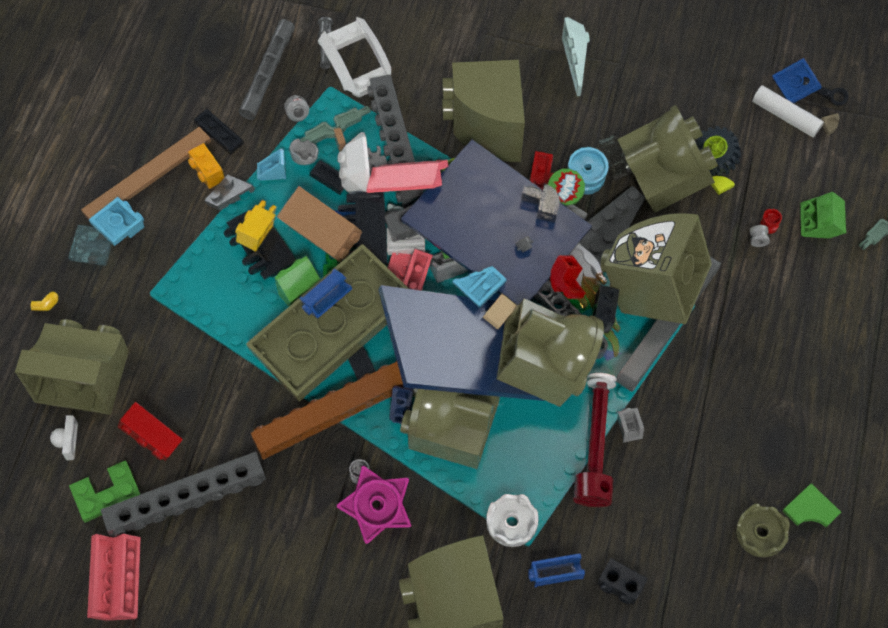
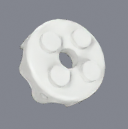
M505 494L496 502L490 504L487 513V529L498 543L508 547L521 546L530 541L535 535L538 526V512L531 505L527 496L522 494ZM509 517H514L517 519L518 524L516 526H509L506 520Z

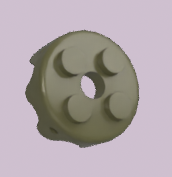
M754 504L738 520L736 526L737 539L744 550L751 555L764 558L771 557L779 553L788 542L790 523L788 518L783 517L775 507H762L760 504ZM757 528H764L767 531V536H759Z

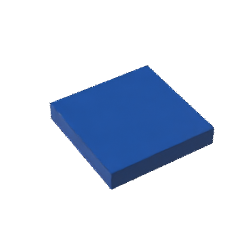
M804 58L772 75L773 80L785 99L792 103L822 88ZM803 77H808L810 79L809 84L803 85Z

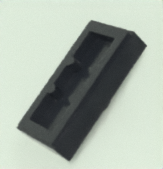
M319 160L309 176L341 195L345 189L342 187L339 172Z

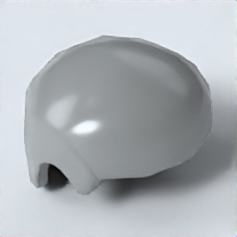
M295 139L290 144V154L295 163L310 165L317 160L319 150L309 140L301 142L299 139Z

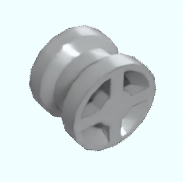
M757 225L750 228L752 246L763 247L770 243V239L767 236L769 232L767 226Z

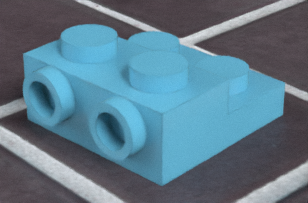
M119 197L115 198L89 219L90 223L114 246L127 236L129 238L133 237L144 228V218L141 214L135 213L127 201H122Z

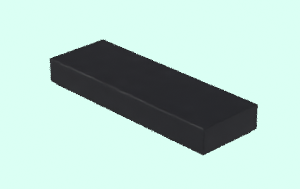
M208 109L194 119V123L230 155L244 144V141Z

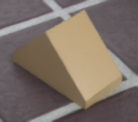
M501 294L483 318L496 329H499L517 305Z

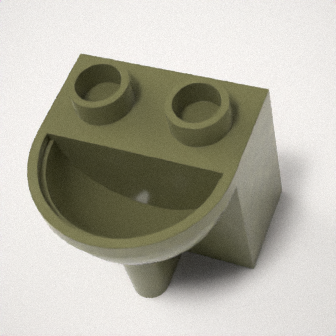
M676 105L670 107L671 110L667 111L660 118L618 139L626 161L654 213L715 183L709 170L717 167L718 164L709 146L701 150L698 149L694 140L702 137L703 134L694 117L692 116L684 120Z
M523 298L505 321L497 379L561 407L571 394L579 396L585 388L587 375L596 361L604 334L603 321L592 315L573 314L562 316Z
M414 388L413 397H415L413 409L406 410L400 429L401 433L408 434L409 449L478 469L500 397Z

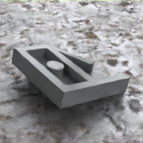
M227 174L204 201L208 206L221 211L228 207L229 204L240 200L239 196L247 191L252 193L255 189L253 185Z

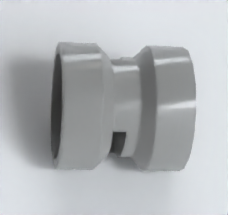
M357 459L350 464V477L355 484L358 483L361 467L365 466L369 469V465L365 460Z

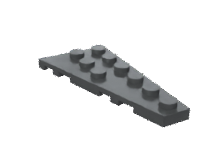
M633 186L588 221L592 228L580 241V244L596 258L600 267L603 252L606 249L611 250L618 235L630 228L632 221L645 201V196ZM602 271L600 275H596L595 281H587H589L594 287H596L601 275H603L604 272Z

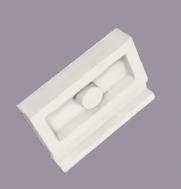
M387 228L388 255H392V253H396V255H399L398 253L412 254L414 249L425 252V238L421 235L393 242Z

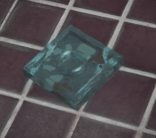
M78 225L68 258L70 261L106 266L112 243L95 227Z

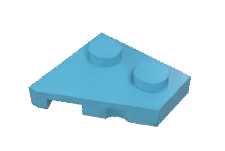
M491 266L483 269L481 272L471 273L464 278H456L452 282L480 308L507 279Z

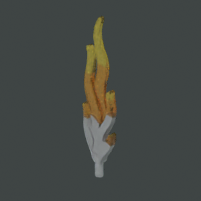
M579 243L569 256H574L583 268L576 281L586 292L585 296L588 298L593 310L595 294L600 285H605L607 280L596 258ZM585 296L583 299H578L583 309H586L588 306ZM615 317V323L612 328L619 332L621 327L618 325ZM610 330L608 334L604 333V335L611 342L614 357L616 358L619 354V342L613 331Z

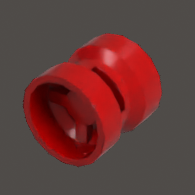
M768 209L764 212L760 225L768 227V234L777 231L782 220L781 213L776 209Z

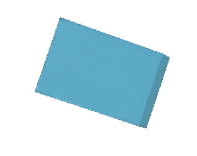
M280 148L257 163L258 180L286 179V162L283 149Z

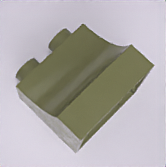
M64 319L60 320L59 325L44 324L42 333L33 348L21 351L15 373L35 403L111 415L129 350L122 335H120V331L114 327L100 325L97 327V331L86 330L78 322Z

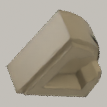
M838 113L821 118L824 121L823 128L827 135L832 134L837 129L840 119Z

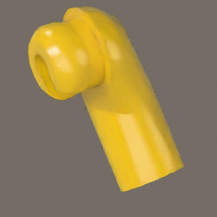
M50 292L42 301H32L31 310H51L58 302V294Z

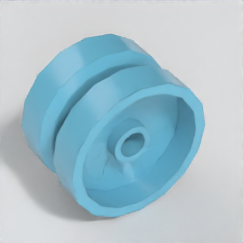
M591 147L576 150L570 156L567 169L575 170L582 176L585 183L584 195L593 194L602 188L609 168L605 155L598 149Z

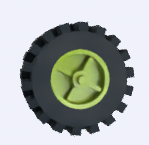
M715 126V129L709 127L707 132L703 130V136L696 139L697 142L695 143L699 150L709 146L718 164L717 167L709 170L711 175L715 176V174H718V176H722V173L729 174V170H734L736 168L735 164L738 165L740 162L739 158H741V149L737 137L734 136L731 130L728 132L725 127L723 129H720V126Z

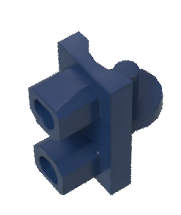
M393 386L389 419L393 423L402 424L406 410H411L413 388Z

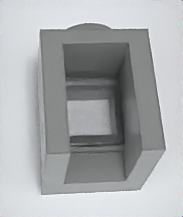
M625 408L619 411L617 421L622 433L623 443L643 439L644 426L638 408Z

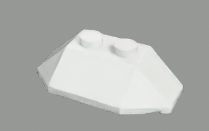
M361 132L346 144L338 154V162L340 163L339 178L341 179L342 187L349 194L367 192L366 189L370 179L367 140L365 132Z

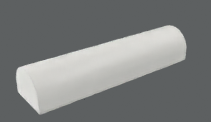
M763 85L758 89L752 102L813 138L824 124V121Z

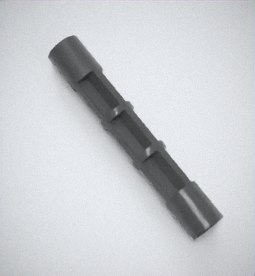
M279 20L267 51L262 57L263 60L259 69L254 75L250 89L239 108V114L245 119H255L267 87L272 81L271 78L275 69L280 63L283 51L292 36L295 26L288 20Z

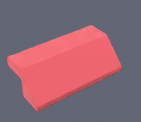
M448 160L385 164L373 167L366 189L367 193L439 187L442 185L440 170L448 167Z
M414 249L412 254L398 253L399 255H396V253H392L387 268L409 289L422 291L433 255Z
M99 534L92 536L87 618L105 621L137 619L140 537L121 534L114 538Z

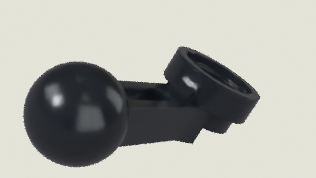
M803 77V85L809 84L810 79L808 77ZM821 86V89L815 91V93L827 98L835 106L844 105L849 97L848 92L844 88L830 90ZM837 93L841 94L843 101H835L834 95Z

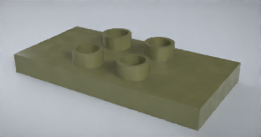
M363 244L335 267L336 270L346 277L344 281L352 287V290L317 319L312 314L308 315L302 309L303 303L299 298L246 343L251 353L299 402L387 325L378 291L380 286L409 289ZM331 270L326 276H324L320 281H318L301 297L303 298L307 293H309L313 288H315L320 282H322L326 277H328L333 270Z

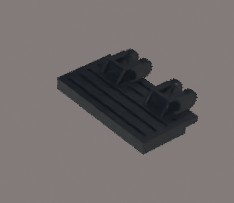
M355 192V194H347V203L355 204L339 205L338 211L356 212V215L342 217L362 231L359 241L352 247L358 248L363 244L384 265H388L384 192Z
M247 212L227 222L229 228L223 232L226 238L237 234L235 233L239 223L243 224ZM274 226L257 251L241 244L248 255L242 260L243 265L248 266L260 260L251 266L248 272L250 275L260 272L263 280L275 277L280 271L288 269L296 261ZM237 235L229 241L231 246L240 244L236 242Z

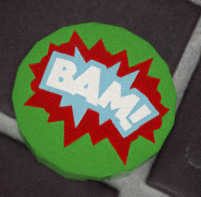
M561 169L551 176L548 182V192L550 196L564 206L574 205L582 199L585 192V183L577 171Z

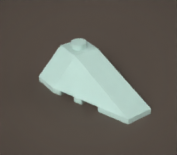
M567 17L564 18L562 42L576 94L581 96L589 33L585 32L584 25Z

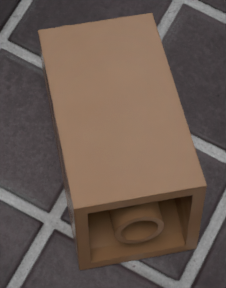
M298 186L277 215V218L340 263L348 256L349 250L359 241L362 231L300 186Z

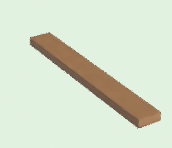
M198 127L81 209L82 213L89 220L117 197L122 201H128L189 158L188 151L203 143L205 145L210 143V137Z

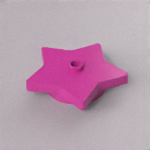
M362 466L356 491L338 503L336 507L357 520L363 540L368 544L385 528L411 527L402 504L409 479L383 480L371 470ZM378 500L380 502L379 508L373 507V501Z

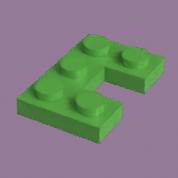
M126 460L107 468L114 486L95 494L88 477L69 485L84 523L101 516V509L141 495Z

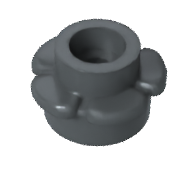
M529 236L515 243L517 251L521 250L523 253L532 248L531 243L534 241H531Z

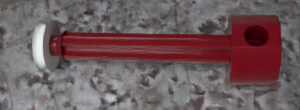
M593 373L587 377L589 379L587 381L588 386L594 388L592 390L593 404L587 472L579 473L575 476L573 501L587 507H607L612 504L614 480L611 476L602 474L608 394L610 393L608 389L616 387L615 381L617 379L610 374Z

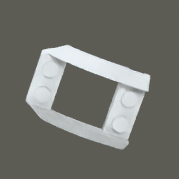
M356 17L355 22L327 34L324 31L318 39V44L322 46L324 53L337 73L344 91L348 90L354 96L362 97L368 94L369 78L391 75L389 61L376 36L364 19ZM366 38L381 67L352 80L337 50Z

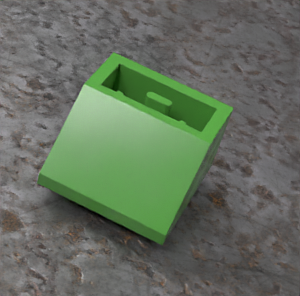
M834 192L800 203L801 235L803 237L833 238L846 233L845 201Z
M307 256L296 260L291 267L280 271L275 277L278 295L288 307L321 280Z

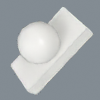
M66 416L65 429H55L50 436L51 443L55 447H63L62 454L66 460L75 459L78 422L74 416Z

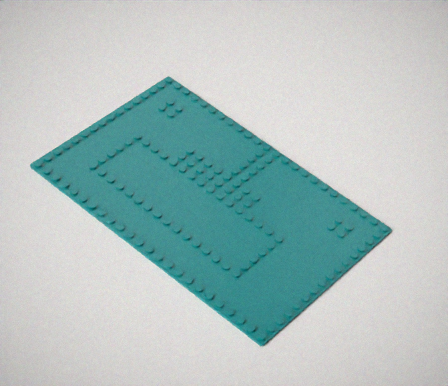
M333 87L326 89L309 109L308 116L304 120L299 121L272 151L271 154L280 148L284 150L286 179L258 180L256 170L246 181L253 185L254 192L250 193L247 191L239 196L240 200L222 209L150 292V296L275 380L277 378L251 353L246 343L285 311L288 306L278 295L275 277L263 280L260 272L250 275L248 269L260 260L244 266L242 260L248 255L241 244L231 246L229 243L231 238L236 235L226 238L223 232L229 228L227 225L228 221L254 208L255 205L258 206L264 200L266 201L265 210L269 211L272 205L277 207L274 213L276 216L273 226L295 259L298 260L307 256L319 278H323V264H326L325 256L327 253L277 218V215L298 186L334 211L338 210L339 205L355 204L347 203V194L349 193L346 190L339 195L309 176L319 160L338 172L340 171V163L338 162L339 150L335 138H326L315 144L319 154L317 160L310 165L295 163L290 154L291 142L305 137V132L322 122H326L330 127H336L334 122L336 115L345 113L353 108L360 110L365 107ZM371 111L362 116V121L348 127L343 133L346 144H348L358 134L365 132L367 148H370L372 153H376L377 146H380L381 156H385L383 150L385 142L380 139L379 131L381 127L376 125L375 116L377 114ZM407 132L415 162L452 159ZM398 191L384 192L385 212L388 211V204L402 207L401 202H397L396 192ZM386 226V243H387V226ZM425 239V253L435 255L441 252V250ZM351 247L349 251H355L357 247ZM387 253V263L389 264L391 255ZM429 267L422 291L467 297L452 281L456 278L461 279L469 276V271L437 283ZM606 272L601 275L596 287L582 277L583 284L587 289H591L594 295L600 285L610 287V281ZM541 291V294L549 295L547 291ZM535 298L531 300V302L540 305ZM617 303L615 323L608 334L604 333L603 337L608 342L607 350L622 354L606 361L604 356L596 359L588 375L606 373L617 378L657 319L621 313ZM559 304L554 305V307L557 309L563 308ZM593 307L582 313V315L591 316ZM683 324L679 325L633 392L616 383V387L608 389L610 393L608 394L605 437L617 421L618 412L626 408ZM388 325L363 345L375 371H378L384 365H391L397 360ZM348 359L306 395L304 399L308 402L314 399L319 400L330 391H337L349 382L358 381ZM586 382L582 393L579 396L571 394L561 407L548 401L500 397L478 469L409 449L408 434L400 432V423H393L392 420H389L392 397L340 423L486 520L490 504L496 502L503 495L522 494L527 496L531 505L538 512V526L535 535L524 544L525 546H530L575 482V476L581 473L588 463L593 404L592 390L594 388L588 386ZM412 397L411 410L413 409L415 397ZM509 517L506 520L509 526H516L518 524L517 519L514 517Z

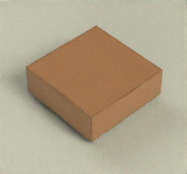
M337 128L334 129V136L338 150L341 152L346 145L342 130Z

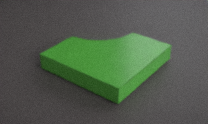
M812 484L783 510L797 526L803 522L814 521L827 527L841 513Z

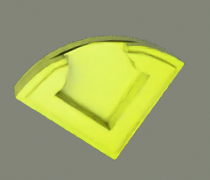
M713 176L715 183L711 184L718 195L733 188L735 185L733 181L723 176Z

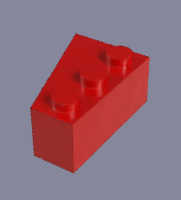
M136 402L120 419L118 424L119 429L135 439L142 447L151 450L152 455L159 460L163 459L166 461L183 440Z

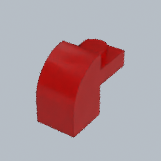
M559 255L551 269L550 281L555 292H563L564 296L568 299H583L586 292L576 281L583 268L574 256Z

